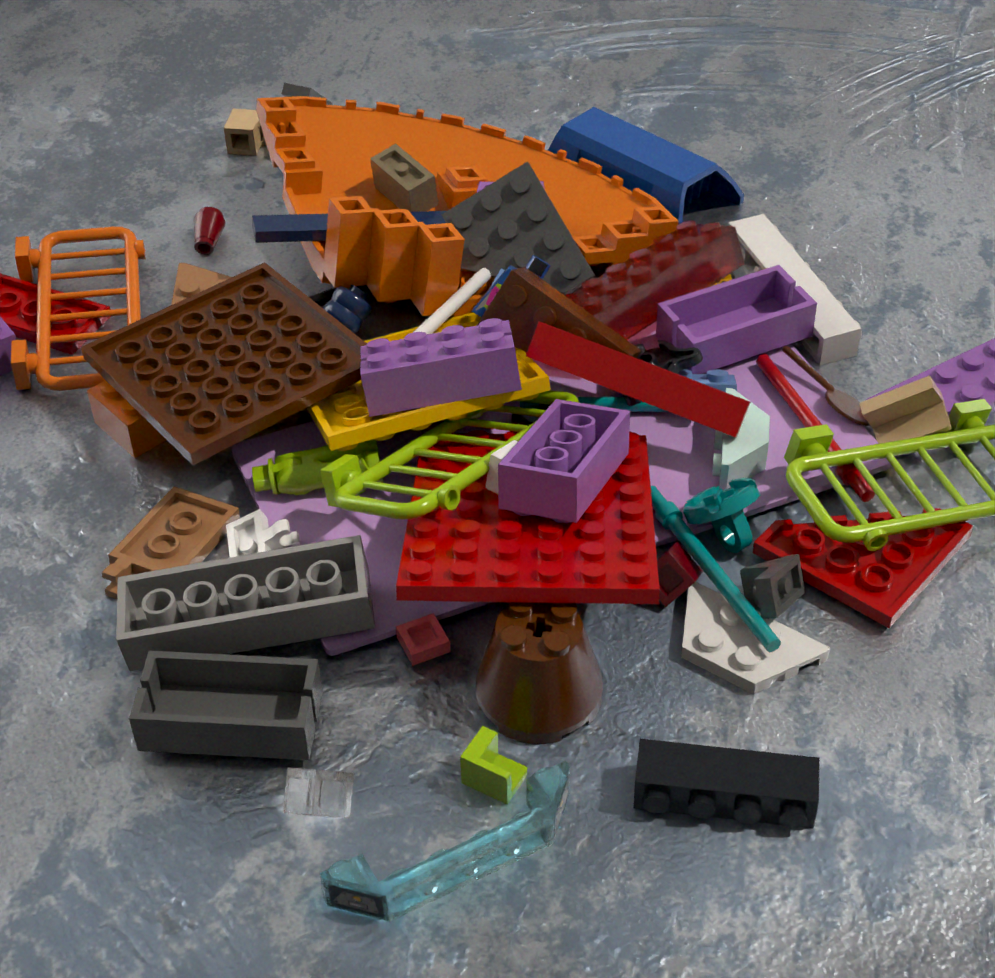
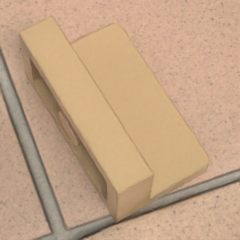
M930 375L859 403L862 415L873 428L875 439L879 444L939 434L951 429L942 393Z

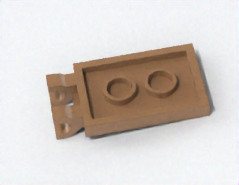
M173 486L108 554L110 565L102 571V577L111 581L105 589L106 596L117 599L118 577L201 563L226 536V525L240 519L239 508Z

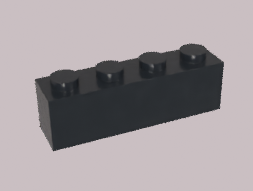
M640 739L633 808L647 810L652 813L669 812L692 815L697 818L714 817L737 820L742 823L759 822L783 825L793 829L801 827L814 829L819 804L820 758Z

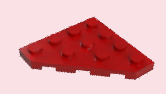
M889 512L869 513L866 520L868 523H874L894 518ZM846 515L830 516L841 526L852 527L860 525L857 520H847ZM792 519L775 520L754 541L752 553L766 561L799 554L804 582L890 628L971 537L973 525L964 521L888 536V542L882 548L876 551H869L863 544V541L843 543L831 539L818 528L815 522L793 524Z

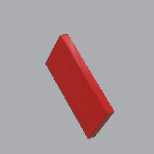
M0 273V317L17 338L36 343L38 285ZM51 289V294L64 293ZM84 298L51 301V315L110 310V306ZM110 317L51 322L50 336L93 333ZM87 340L50 343V348L74 355Z

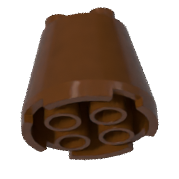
M508 602V605L502 609L497 617L477 672V705L479 710H482L486 717L498 726V732L510 739L529 744H549L562 741V735L580 728L585 723L590 725L598 714L602 702L603 681L601 671L582 619L577 612V605L575 603Z

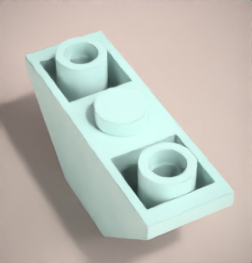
M726 388V393L749 401L735 389ZM752 402L737 438L715 430L714 450H721V453H714L712 476H719V487L722 490L730 488L729 482L731 480L751 478L766 469L770 416Z

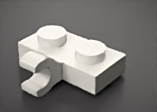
M260 509L226 525L230 557L300 545L299 533L297 531L290 533L289 521L287 519L279 520L269 527L268 518Z

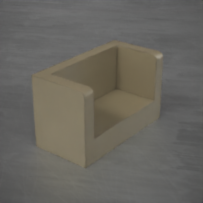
M397 144L370 158L375 188L399 209L419 212L429 211L437 206L438 198L435 176Z

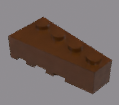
M526 267L511 270L476 325L478 326L480 322L492 318H497L501 321L509 320L514 347L526 352L539 321L635 358L641 352L639 348Z

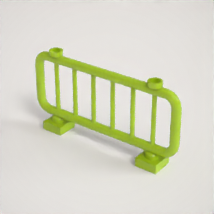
M555 390L539 393L538 397L531 400H513L551 405L556 399L579 403L578 398L574 394ZM503 405L495 410L481 409L470 412L465 418L459 420L446 419L363 473H361L358 456L345 454L320 470L328 506L401 520L424 516L439 506L442 509L454 510L460 502V491L488 473L490 455L513 440L519 441L535 423L533 422L527 426L478 420L477 418L486 411L541 417L546 410ZM465 426L519 432L507 441L452 434ZM440 441L495 448L483 457L427 450ZM416 456L471 464L458 474L403 466ZM392 472L448 480L433 491L378 482ZM366 489H374L423 498L408 503H397L360 497L359 495L365 492Z
M985 399L955 403L949 414L951 423L949 431L828 452L834 433L827 424L794 429L784 455V459L788 463L786 479L818 528L826 536L843 543L863 541V544L869 551H876L882 548L888 542V536L995 516L994 490L958 447V445L981 442L995 460V447L989 441L995 439V424L985 426L992 407ZM949 447L991 501L968 505L927 451ZM918 452L959 507L935 511L894 456ZM886 458L927 513L902 517L862 462ZM854 464L894 519L868 523L832 473L830 467ZM821 469L860 525L845 527L837 524L830 517L801 473Z

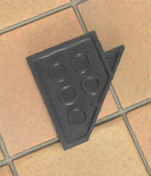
M528 161L442 214L445 222L452 223L465 239L461 262L462 271L476 274L481 268H486L490 271L491 277L496 278L501 268L506 270L509 265L517 269L526 267L532 255H535L551 265L543 280L563 295L571 294L596 278Z

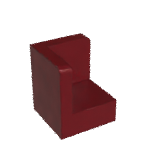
M678 542L657 558L660 588L659 600L667 607L694 584L703 573L702 569Z

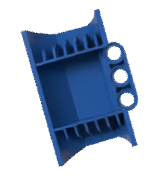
M596 107L563 124L548 151L555 154L560 149L567 151L566 158L579 163L581 158L602 166L601 173L611 179L612 176L617 175L624 179L623 187L633 192V189L639 188L656 198L679 221L676 234L662 241L677 250L683 247L684 205H689L692 199L699 198L700 193L709 190L738 205L744 203V193L734 179L718 164Z

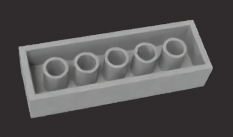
M361 535L118 577L116 641L129 671L144 669L149 651L231 654L375 628L369 568Z

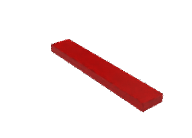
M540 321L526 354V357L735 438L739 434L751 403L740 397Z

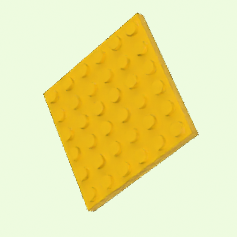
M472 312L449 318L434 333L441 332L442 329L452 325H461L464 328L476 326L481 317ZM418 327L364 342L368 343L380 338H385L389 341L404 339L406 335L413 333ZM515 347L522 390L369 417L362 380L338 391L336 394L330 395L307 407V410L331 451H347L357 447L358 443L373 439L377 441L392 438L395 433L409 429L423 430L437 421L445 419L459 420L465 418L470 412L481 409L495 410L501 408L504 403L517 399L531 400L538 397L539 393L549 391L551 388L549 376L531 358L526 357L525 351Z

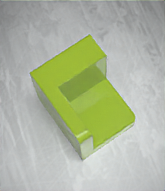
M485 726L480 728L460 756L461 783L507 805L527 777L526 766L498 754V732Z

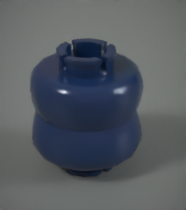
M352 284L350 289L343 286L337 287L333 293L332 300L323 307L325 311L354 334L359 332L362 322L372 312L371 305L366 302L370 296Z

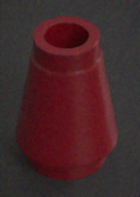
M203 207L194 216V248L202 255H209L214 251L225 228L226 222L220 210L214 207Z

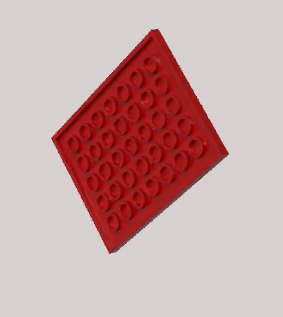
M473 430L468 433L452 434L507 441L519 432L508 431L505 434H488L486 431ZM629 432L628 455L577 523H558L553 521L552 518L536 515L520 516L513 511L499 509L498 494L486 488L488 473L460 491V502L454 510L442 509L439 506L424 516L408 519L396 583L397 601L659 604L660 588L646 435ZM440 441L427 450L483 457L495 448ZM419 456L417 468L458 474L471 464ZM415 476L413 488L433 491L448 480ZM412 496L411 502L423 497Z

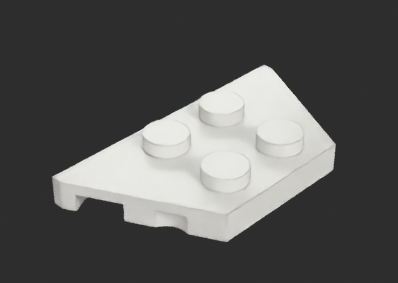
M697 582L688 588L681 658L753 695L771 687L776 681H785L798 675L799 668L816 661L820 665L826 662L829 657L830 647L769 618L763 620L780 639L781 645L777 650L768 652L722 594Z

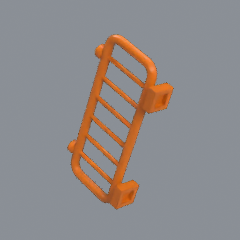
M116 226L53 232L46 235L40 241L38 249L31 248L29 236L16 237L15 260L19 278L27 282H34V269L38 268L36 353H29L26 339L12 340L11 367L17 390L31 389L32 374L36 375L39 384L52 391L92 388L105 380L99 373L62 377L50 375V365L87 362L83 355L50 358V343L99 339L114 331L50 336L51 322L127 315V325L140 320L138 260L146 259L144 240H137L135 233L128 228ZM111 239L124 241V248L52 254V248L63 243ZM125 254L124 268L51 274L52 260ZM125 274L126 288L51 294V280ZM126 294L127 308L51 315V301Z

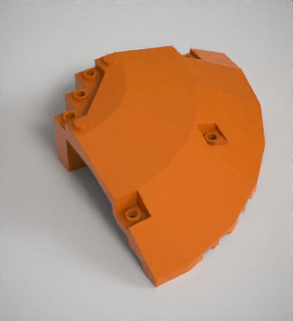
M320 97L257 98L256 111L273 167H279L284 174L282 199L288 213L328 214L326 241H304L301 244L312 269L320 281L332 284L334 288L343 286L350 289L351 284L354 286L367 285L378 302L394 303L397 300L411 299L422 316L430 317L475 275V273L461 270L465 239L452 223L425 225L424 222H418L409 210L399 209L375 188L370 158L394 144H397L435 176L438 204L429 211L450 210L476 194L479 182H495L528 161L539 181H544L546 193L589 266L606 263L611 269H614L677 232L679 221L656 198L639 188L633 189V192L623 187L624 179L617 175L612 176L611 179L601 173L602 166L584 158L579 159V163L567 159V151L562 149L558 150L557 154L545 150V142L525 135L523 141L506 137V130L484 123L481 125V129L464 125L465 118L443 113L441 120L424 117V110L417 109L416 115L399 112L400 105L376 102V108L356 107V100L347 99L345 106L326 105L327 98ZM491 277L449 318L472 313L475 305L489 290L495 278Z

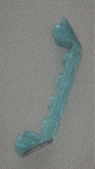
M565 760L552 767H543L532 776L526 778V798L530 811L520 812L510 821L491 830L479 831L469 840L450 849L438 850L428 859L414 866L397 869L389 874L386 879L379 882L363 854L349 860L337 861L327 870L319 873L325 903L333 908L391 922L553 845L570 793L569 764Z

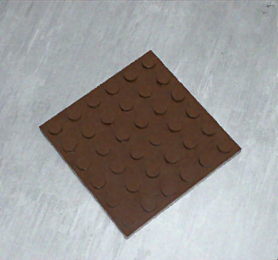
M264 262L82 346L81 350L83 358L192 465H195L362 380L360 375L361 346H365L367 343Z

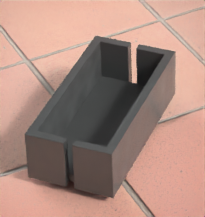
M167 651L148 652L140 679L142 688L138 687L129 717L138 751L310 760L315 734V722L318 719L323 693L318 659Z

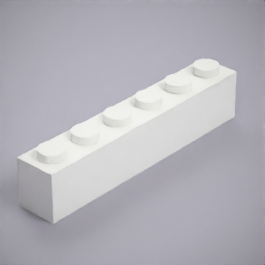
M764 214L729 222L726 249L747 275L780 265L796 281L795 287L801 286L817 302L813 336L800 340L816 362L821 366L857 356L859 340L862 337L859 323L849 315L842 303L827 289L826 284L815 275L809 264L798 255L793 245L788 243L781 235L777 226L773 225Z

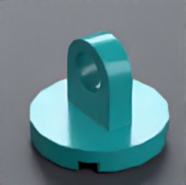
M752 478L731 480L729 482L730 488L725 490L720 489L719 486L710 487L687 500L684 509L682 508L687 523L695 525L711 522L720 543L729 552L738 553L750 546L752 543V532L743 509L760 497L756 482Z

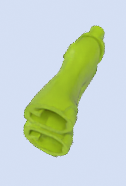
M373 439L358 443L357 447L347 451H331L328 445L319 448L286 453L277 456L275 464L273 459L269 458L268 464L252 467L255 492L272 490L273 494L283 493L296 496L324 488L320 470L345 454L358 456L361 473L380 462L377 441ZM381 479L378 482L384 483V480Z

